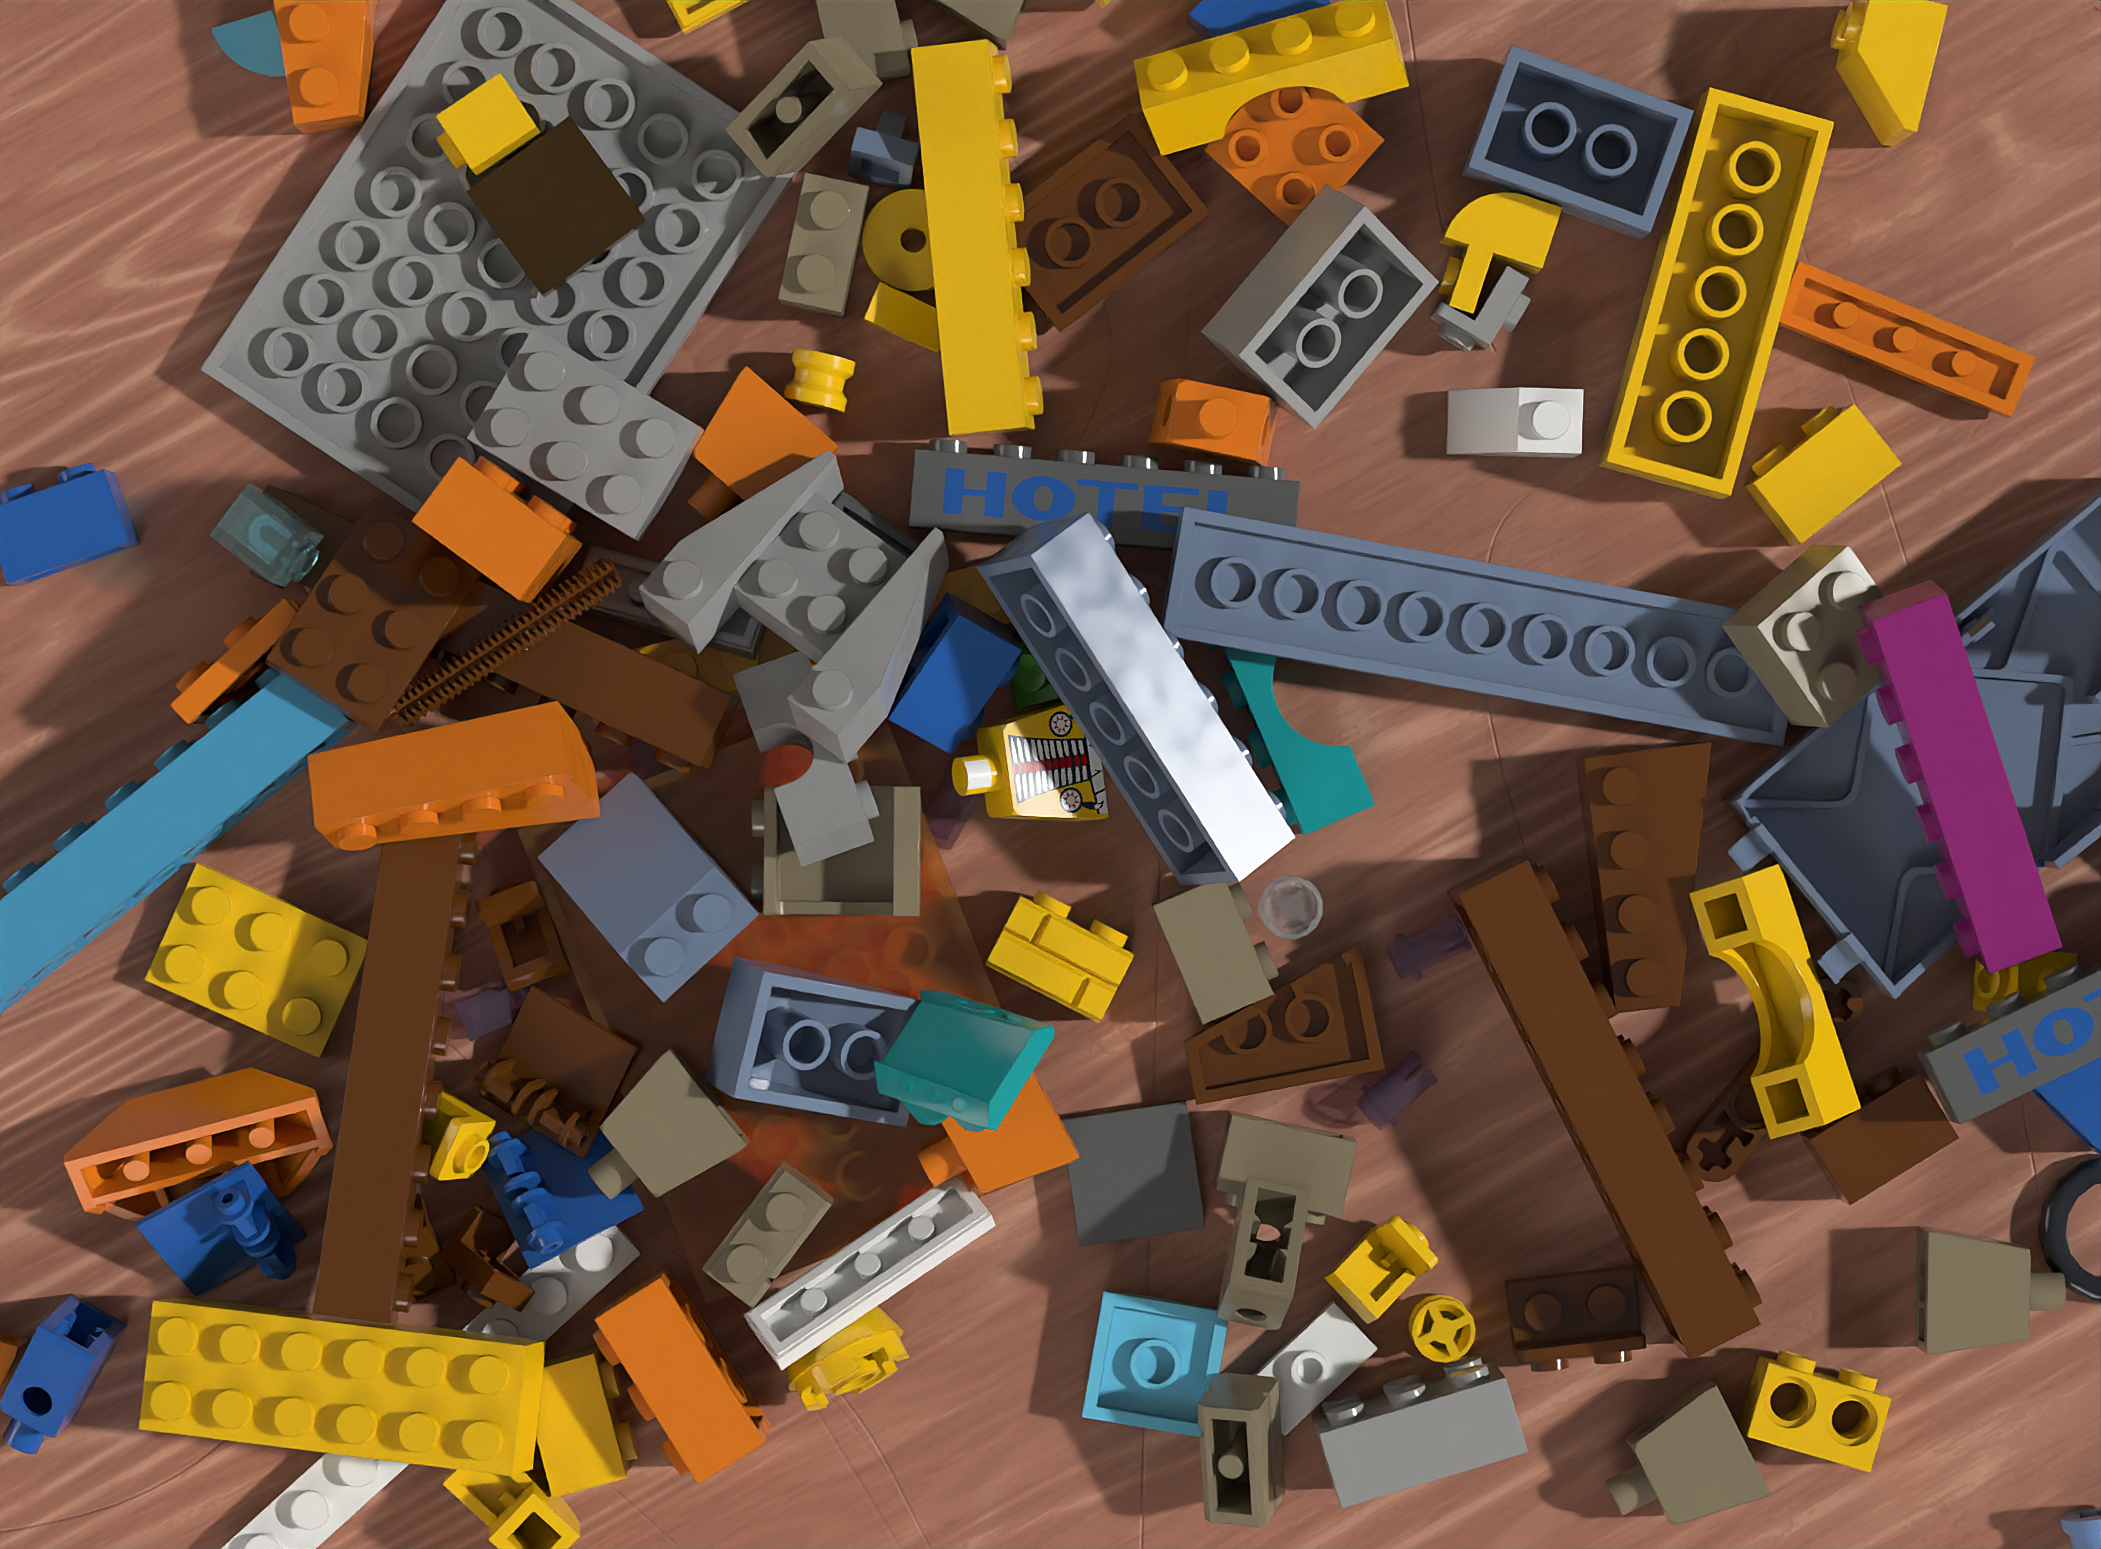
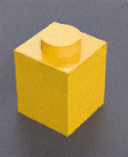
M501 73L436 115V118L445 130V132L436 137V140L457 170L468 164L478 177L542 135Z

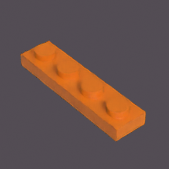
M1801 261L1795 263L1778 324L2005 418L2012 417L2036 358Z

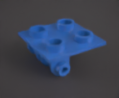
M534 1129L516 1139L513 1138L510 1131H504L488 1140L490 1151L481 1168L531 1270L644 1210L632 1184L611 1200L589 1175L587 1170L614 1149V1146L602 1133L601 1129L584 1160Z
M249 1161L135 1222L137 1229L195 1297L257 1263L260 1270L268 1278L285 1280L291 1277L297 1267V1254L293 1244L307 1237L304 1229Z

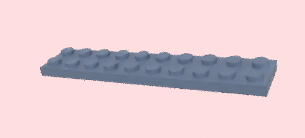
M1180 508L1160 622L1162 628L1170 631L1177 639L1762 745L1784 746L1788 722L1787 717L1721 626L1739 609L1194 508Z

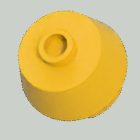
M876 1306L786 1367L788 1389L790 1391H797L805 1409L808 1411L826 1408L829 1402L825 1394L834 1392L835 1395H841L853 1390L855 1395L860 1394L895 1373L898 1368L894 1360L899 1362L909 1358L900 1339L904 1332L903 1329L881 1308Z

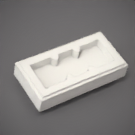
M1333 1300L1253 1374L1278 1379L1281 1433L1284 1436L1377 1350L1373 1342Z

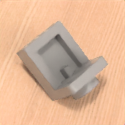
M1506 266L1499 274L1473 320L1449 305L1440 302L1430 317L1441 324L1437 334L1466 352H1470L1474 344L1485 350L1491 345L1501 327L1512 332L1531 300L1521 293L1529 278Z

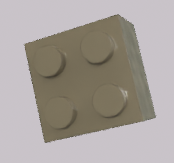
M1811 545L1721 625L1791 725L1829 728L1882 680L1877 664L1867 665L1858 645L1855 630L1864 627L1858 607L1883 598L1884 595L1849 545Z

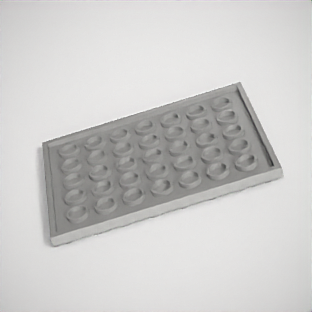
M446 0L200 370L416 514L458 457L475 464L480 456L496 463L526 485L519 495L526 502L529 503L535 495L569 516L576 505L575 503L467 439L533 327L649 396L798 171L766 178L725 130L739 116L740 113L572 0ZM499 73L508 82L542 135L568 116H571L648 221L545 298L466 192L534 141L478 177L468 164L457 170L436 140L437 136L445 132L436 115Z

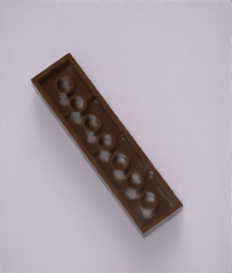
M1513 857L1447 890L1673 1343L1692 1360L1761 1325L1753 1309L1762 1304L1761 1297L1745 1269L1740 1270L1736 1262L1730 1263L1724 1250L1732 1247L1733 1242L1720 1216L1716 1211L1711 1212L1707 1205L1701 1206L1695 1193L1705 1188L1702 1179L1687 1153L1683 1155L1679 1148L1673 1150L1666 1136L1676 1130L1672 1119L1659 1096L1653 1097L1650 1091L1644 1092L1637 1078L1647 1073L1643 1061L1630 1038L1625 1040L1621 1034L1616 1036L1608 1020L1618 1015L1616 1008L1603 983L1600 980L1596 982L1593 977L1587 978L1580 964V961L1589 957L1587 950L1572 923L1566 924L1564 920L1559 922L1551 903L1560 898L1544 866H1537L1536 863L1531 865L1527 859Z

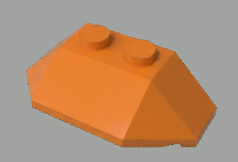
M250 1067L126 1100L64 1154L63 1163L84 1212L101 1215L105 1211L125 1220L136 1222L246 1161L252 1164L278 1198L288 1196L311 1172L322 1155L325 1156L333 1147V1136L315 1089Z

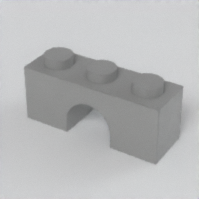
M798 651L733 674V678L760 753L784 745H796L807 749L814 755L810 768L802 777L791 783L774 788L800 865L803 867L873 842L874 837L868 820L880 815L867 779L854 783L848 763H844L796 727L787 698L813 669L809 657ZM857 752L849 762L859 759Z

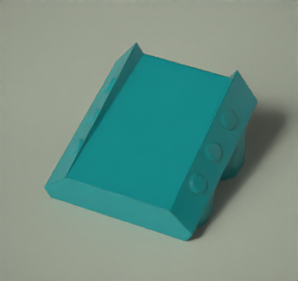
M920 990V1004L883 1062L874 1061L878 1092L898 1099L920 1124L933 1126L941 1123L948 1117H952L965 1131L979 1132L984 1129L996 1131L1055 1037L1054 1027L945 991Z

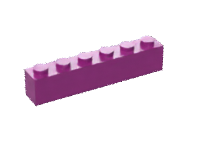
M1928 580L1859 606L1858 609L1864 627L1855 630L1857 642L1867 665L1877 664L1884 686L1875 689L1876 698L1886 723L1889 726L1897 723L1904 745L1895 748V755L1908 784L1917 783L1923 804L1914 807L1915 815L1925 840L1928 843L1936 840L1943 862L1934 865V872L1947 901L1956 900L1962 920L1954 922L1953 928L1964 956L1967 959L1975 956L1988 973L1991 974L2062 948L2063 946L1947 593L1934 581Z

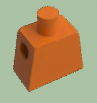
M746 366L737 377L691 454L712 473L687 502L711 522L731 510L741 498L746 501L829 450L834 455H837L841 449Z
M1180 378L1161 381L1148 445L1249 466H1267L1279 406L1269 397Z
M1034 1071L996 1131L988 1129L979 1132L965 1131L954 1118L948 1117L941 1123L949 1136L917 1153L924 1171L935 1188L968 1170L981 1194L1071 1163L1080 1158L1078 1149Z

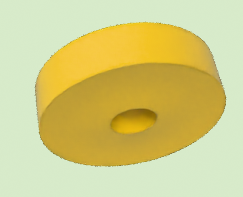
M904 189L894 192L878 202L866 219L862 234V245L866 261L874 275L881 282L894 289L906 293H922L933 290L935 288L925 190ZM918 230L924 234L926 243L922 250L912 253L902 247L901 239L907 231Z

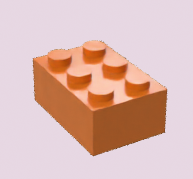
M480 456L475 464L458 457L412 519V522L518 600L527 603L534 602L539 605L540 601L538 598L541 597L543 599L545 597V594L548 593L583 545L581 541L571 535L578 524L549 502L535 495L529 503L519 496L526 485L496 463Z
M670 1264L604 1305L594 1319L599 1328L598 1331L593 1333L595 1342L612 1366L621 1362L633 1382V1385L627 1388L633 1403L646 1421L654 1417L659 1421L668 1438L662 1443L663 1449L681 1476L691 1472L699 1485L765 1443L771 1424Z

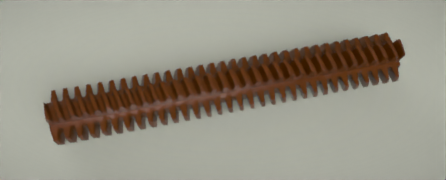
M602 557L599 558L602 565L599 566L593 562L594 571L587 566V575L579 571L581 575L580 580L573 575L574 584L568 580L565 581L568 588L563 587L561 584L558 585L561 592L558 593L555 589H552L554 597L546 593V602L540 597L538 598L540 606L534 602L531 603L534 610L526 606V615L518 611L520 615L519 620L512 615L513 624L505 620L507 628L499 624L497 625L500 629L499 633L492 628L493 637H490L487 633L484 634L487 641L484 642L479 637L477 638L480 643L479 646L471 642L473 650L465 646V655L457 651L459 659L451 655L452 664L445 659V668L437 664L438 673L431 668L432 677L426 673L423 674L426 681H422L419 677L416 678L419 683L418 686L411 681L412 690L406 688V694L401 696L394 707L401 721L406 726H412L415 720L420 721L421 716L426 717L427 712L430 711L432 713L435 707L440 708L442 702L446 704L447 699L450 698L452 700L455 694H461V690L466 691L469 684L473 686L476 680L478 682L481 681L482 676L486 678L488 673H493L496 667L501 668L502 663L507 664L508 659H515V655H521L522 650L527 651L528 646L531 645L533 647L536 641L541 642L542 637L545 636L547 638L548 633H554L557 627L559 629L562 628L563 623L567 625L570 619H575V615H582L583 610L588 611L589 606H596L597 601L602 602V597L608 598L609 593H615L618 587L622 589V579L612 561L608 558L606 562Z

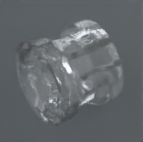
M1283 874L1272 878L1262 888L1258 897L1257 911L1261 922L1270 932L1284 939H1298L1309 935L1318 926L1323 915V901L1319 890L1310 881L1297 875Z

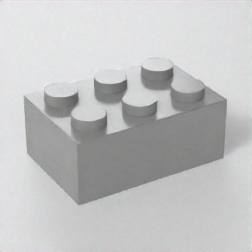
M1325 184L1201 332L1280 408L1313 429H1316L1436 287L1439 281L1365 205Z
M533 327L467 439L641 542L692 457L691 454L705 431L700 426Z
M1480 1356L1468 1357L1444 1366L1446 1375L1421 1382L1419 1375L1405 1376L1384 1384L1385 1394L1360 1401L1358 1393H1352L1322 1403L1324 1412L1311 1416L1331 1484L1341 1508L1343 1509L1527 1453L1528 1449L1506 1377L1493 1361L1482 1364Z

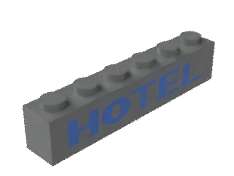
M930 439L929 450L915 449L909 518L910 529L932 531L936 527L943 532L1017 538L1033 525L1089 512L1093 519L1098 520L1107 528L1113 537L1115 546L1173 551L1179 512L1182 507L1296 527L1300 481L1285 480L1286 469L1248 466L1247 477L1222 475V463L1185 460L1184 472L1159 470V458L1136 455H1121L1120 466L1094 464L1095 453L1077 450H1057L1056 461L1031 459V447L993 444V455L967 453L968 442L947 439Z
M2079 963L2066 966L2043 979L2047 989L2024 999L2021 991L2013 992L1985 1006L1989 1016L1968 1027L1965 1026L1962 1019H1958L1927 1034L1930 1045L1916 1051L1949 1121L1961 1125L2101 1057V963L2082 971Z

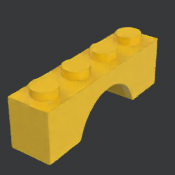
M1343 0L1133 60L1142 110L1161 156L1223 139L1228 121L1243 104L1258 95L1275 89L1294 86L1315 87L1335 94L1348 104L1409 86L1399 38L1386 0Z
M1779 864L1769 866L1689 893L1709 955L1727 962L1738 973L1745 983L1756 1008L1760 1025L1761 1048L1757 1066L1750 1079L1770 1139L1823 1126L1860 1109L1861 1106L1781 866Z

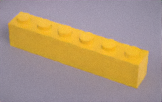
M988 39L911 48L949 435L961 438L1035 430L1034 415L1043 413V395L1039 376H1030L1027 351L1036 350L1037 334L1032 311L1023 312L1021 287L1030 286L1031 276L1026 247L1017 248L1015 222L1024 221V202L1020 184H1011L1008 158L1018 156V142L1014 120L1004 119L1002 94L1011 93L1012 89L1009 60L1006 54L998 55L997 46Z

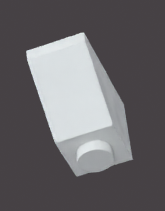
M1517 387L1448 390L1446 455L1574 458L1582 454L1583 389Z

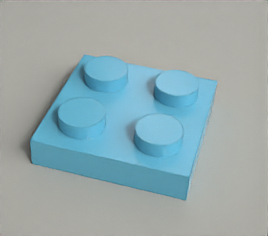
M1103 1288L1082 1417L1200 1437L1203 1431L1199 1429L1197 1403L1205 1391H1209V1385L1220 1372L1228 1320L1219 1318L1217 1316V1308Z

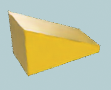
M879 282L864 317L865 322L938 354L941 348L937 308Z

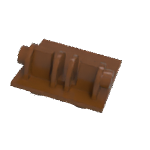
M531 986L495 1064L493 1065L488 1061L484 1062L477 1070L473 1081L481 1087V1097L584 1160L639 1049L538 987Z

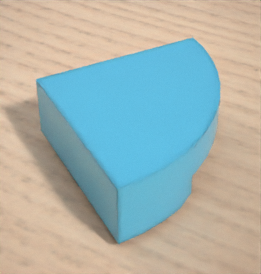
M273 10L211 28L221 49L238 65L249 71L269 77L286 76L276 13Z

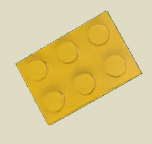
M196 863L144 980L321 1058L327 1049L364 966L368 937L203 863Z

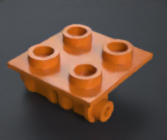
M1294 86L1275 89L1246 102L1227 123L1223 139L1211 142L1204 151L1290 227L1325 184L1340 191L1385 139L1335 94L1315 87Z

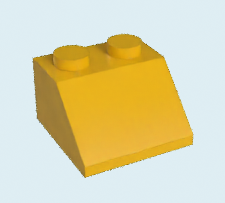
M1856 0L1850 2L1847 11L1840 10L1837 16L1830 42L1831 48L1839 50L1835 68L1882 145L1895 147L1918 130L1948 5L1929 0Z

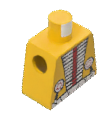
M1062 701L979 728L977 732L979 755L957 757L953 761L952 780L955 790L960 796L984 793L987 813L990 818L1068 822L1109 818L1101 760Z

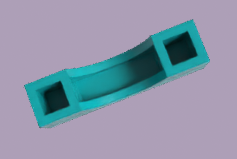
M1207 644L1210 652L1220 648V646ZM1221 647L1231 670L1222 674L1221 679L1234 709L1238 710L1242 707H1247L1256 730L1246 734L1248 743L1260 769L1269 765L1273 768L1281 788L1272 793L1280 800L1286 811L1285 821L1287 825L1296 824L1300 834L1306 835L1374 806L1375 803L1350 746H1329L1313 742L1297 733L1281 715L1275 701L1272 683L1277 657Z

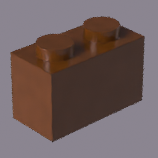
M1896 1066L1880 1072L1863 1085L1867 1094L1858 1099L1861 1106L1860 1109L1826 1125L1808 1129L1800 1134L1839 1200L1852 1205L1959 1139L1919 1072L1907 1068L1900 1073Z

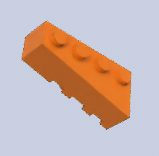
M273 0L294 125L304 134L364 125L369 117L375 43L373 34L378 0Z
M558 701L307 755L315 828L335 849L341 848L343 850L357 851L368 849L378 843L601 817L593 748Z

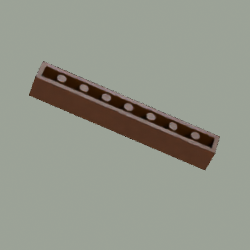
M267 484L236 554L254 562L249 574L282 589H285L289 579L311 588V593L357 523L283 489ZM266 515H274L281 518L301 534L298 540L293 543L274 527L268 526L263 529L262 538L264 541L285 556L279 565L260 552L251 540L253 524L259 518ZM302 543L304 547L303 549H298L297 545ZM288 558L292 560L290 565L286 564V559ZM479 579L428 656L442 663L446 659L452 664L451 655L459 659L457 651L465 655V646L473 650L471 642L479 646L480 643L477 638L480 637L484 642L487 641L485 633L493 637L492 628L499 633L500 629L497 625L500 624L507 628L505 620L513 624L512 615L519 620L520 615L518 611L526 615L525 607L527 606L531 610H534V607L531 603L520 601L510 593ZM570 620L567 625L563 623L562 628L559 629L557 627L554 633H548L547 638L545 636L542 637L541 642L536 641L533 647L531 645L528 646L527 651L522 650L521 655L516 654L515 659L512 660L510 658L507 664L502 663L501 668L496 667L494 672H489L486 678L484 676L481 677L482 681L513 695L519 684L541 694L537 705L558 701L572 720L576 711L599 720L595 733L630 748L634 737L657 747L653 756L654 760L685 774L689 773L692 764L710 769L741 701L740 698Z
M480 832L382 843L314 1296L313 1314L397 1325L398 1312L408 1313L410 1310L414 1289V1274L404 1273L408 1247L418 1248L421 1240L424 1211L414 1209L417 1183L428 1184L430 1177L429 1169L432 1165L433 1146L423 1144L427 1119L437 1120L441 1105L442 1082L433 1081L436 1055L446 1056L450 1043L452 1018L442 1017L445 992H456L459 982L461 954H454L451 951L455 928L465 929L468 920L470 891L461 890L464 865H475Z

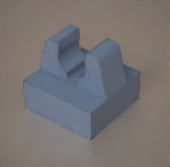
M883 108L876 132L857 127L851 147L848 176L900 190L911 188L920 143L904 139L906 133L905 126L908 119L907 114Z

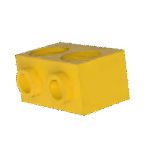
M1779 1350L1777 1360L1759 1355L1738 1428L1747 1437L1870 1472L1892 1400L1881 1390L1875 1389L1878 1379L1842 1367L1840 1368L1838 1378L1814 1371L1816 1360L1785 1350ZM1796 1383L1801 1394L1797 1407L1789 1413H1774L1770 1404L1773 1391L1781 1384ZM1845 1401H1857L1861 1407L1859 1423L1849 1431H1836L1832 1425V1415L1835 1408Z

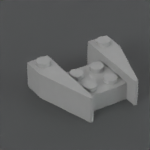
M828 450L680 540L638 589L649 618L697 654L704 649L740 607L817 663L787 699L796 727L847 764L888 716L950 562L943 532L936 527L912 555L906 558L834 506L831 502L842 491L844 485L836 455Z

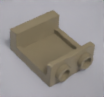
M782 785L764 786V799H752V837H764V863H752L751 894L752 902H764V915L920 916L921 786H870L880 815L868 820L874 841L803 867L800 865L774 792V788Z

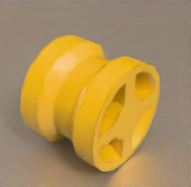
M794 348L791 361L796 367L793 381L785 385L783 398L815 408L844 413L847 399L842 392L845 380L853 376L856 362L818 351Z
M1436 1293L1425 1296L1415 1304L1409 1314L1408 1330L1410 1338L1421 1354L1432 1361L1447 1363L1458 1360L1469 1351L1474 1342L1476 1328L1473 1317L1461 1301L1451 1295Z

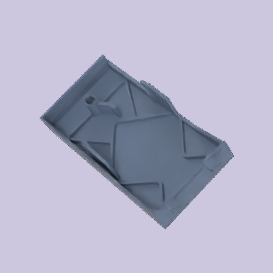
M2101 487L1952 609L2038 872L2044 867L2062 868L2101 837ZM1881 680L1829 728L1809 727L1723 798L1722 801L1748 832L1727 851L1746 875L1766 856L1775 865L1779 864L1784 877L1837 940L1817 960L1834 983L1837 984L1850 969L1858 965L1882 996L1896 999L1901 995L1902 991L1957 942L1953 923L1962 920L1956 900L1947 901L1938 884L1934 865L1943 861L1936 840L1928 843L1919 827L1914 807L1923 804L1917 783L1908 784L1900 770L1895 755V748L1904 744L1897 723L1889 726L1880 710L1875 689L1884 686Z

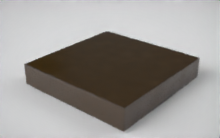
M568 116L466 191L544 298L648 222L571 116Z

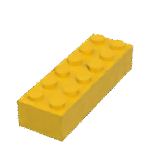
M1711 87L1699 97L1597 466L1716 499L1731 496L1833 130V121Z
M183 1296L153 1300L139 1429L514 1476L533 1469L546 1340L398 1322L397 1325L319 1315L307 1311Z

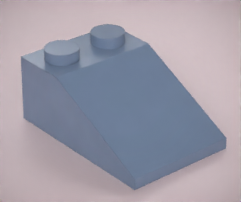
M632 770L599 800L601 817L577 820L537 858L616 952L660 1000L665 1002L763 911L752 902V899Z
M734 956L704 1081L733 1098L907 1127L910 1112L898 1099L878 1092L874 1061L883 1062L920 1004L921 998L790 966Z

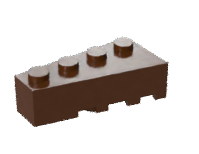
M1696 742L1575 758L1603 983L1612 999L1617 1014L1680 1006L1692 911V901L1689 893L1694 892L1712 742Z

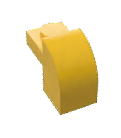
M1511 192L1489 194L1465 206L1447 226L1439 242L1463 251L1461 259L1453 256L1449 257L1440 281L1438 293L1448 295L1446 304L1470 317L1474 313L1491 260L1536 275L1543 268L1562 207Z
M452 1469L443 1478V1485L489 1526L488 1540L498 1549H568L580 1537V1523L576 1515L561 1496L552 1498L548 1482L535 1469L532 1472L526 1471L514 1476Z

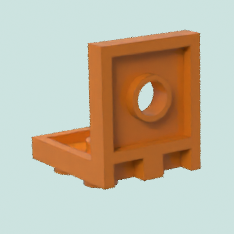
M283 598L263 618L261 617L257 620L252 616L246 618L223 640V643L229 648L225 654L209 665L205 660L201 661L181 678L175 687L182 694L170 706L187 724H204L206 719L232 699L239 697L270 667L265 664L266 658L304 602L300 601L298 603L296 600L291 599L288 601L286 598ZM393 708L379 730H389L400 720L395 708Z

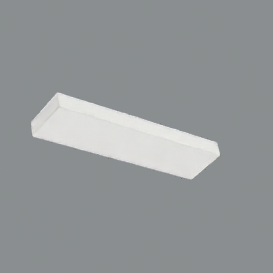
M959 1174L936 1188L932 1187L745 1313L744 1317L749 1327L779 1368L783 1370L996 1226L991 1213Z

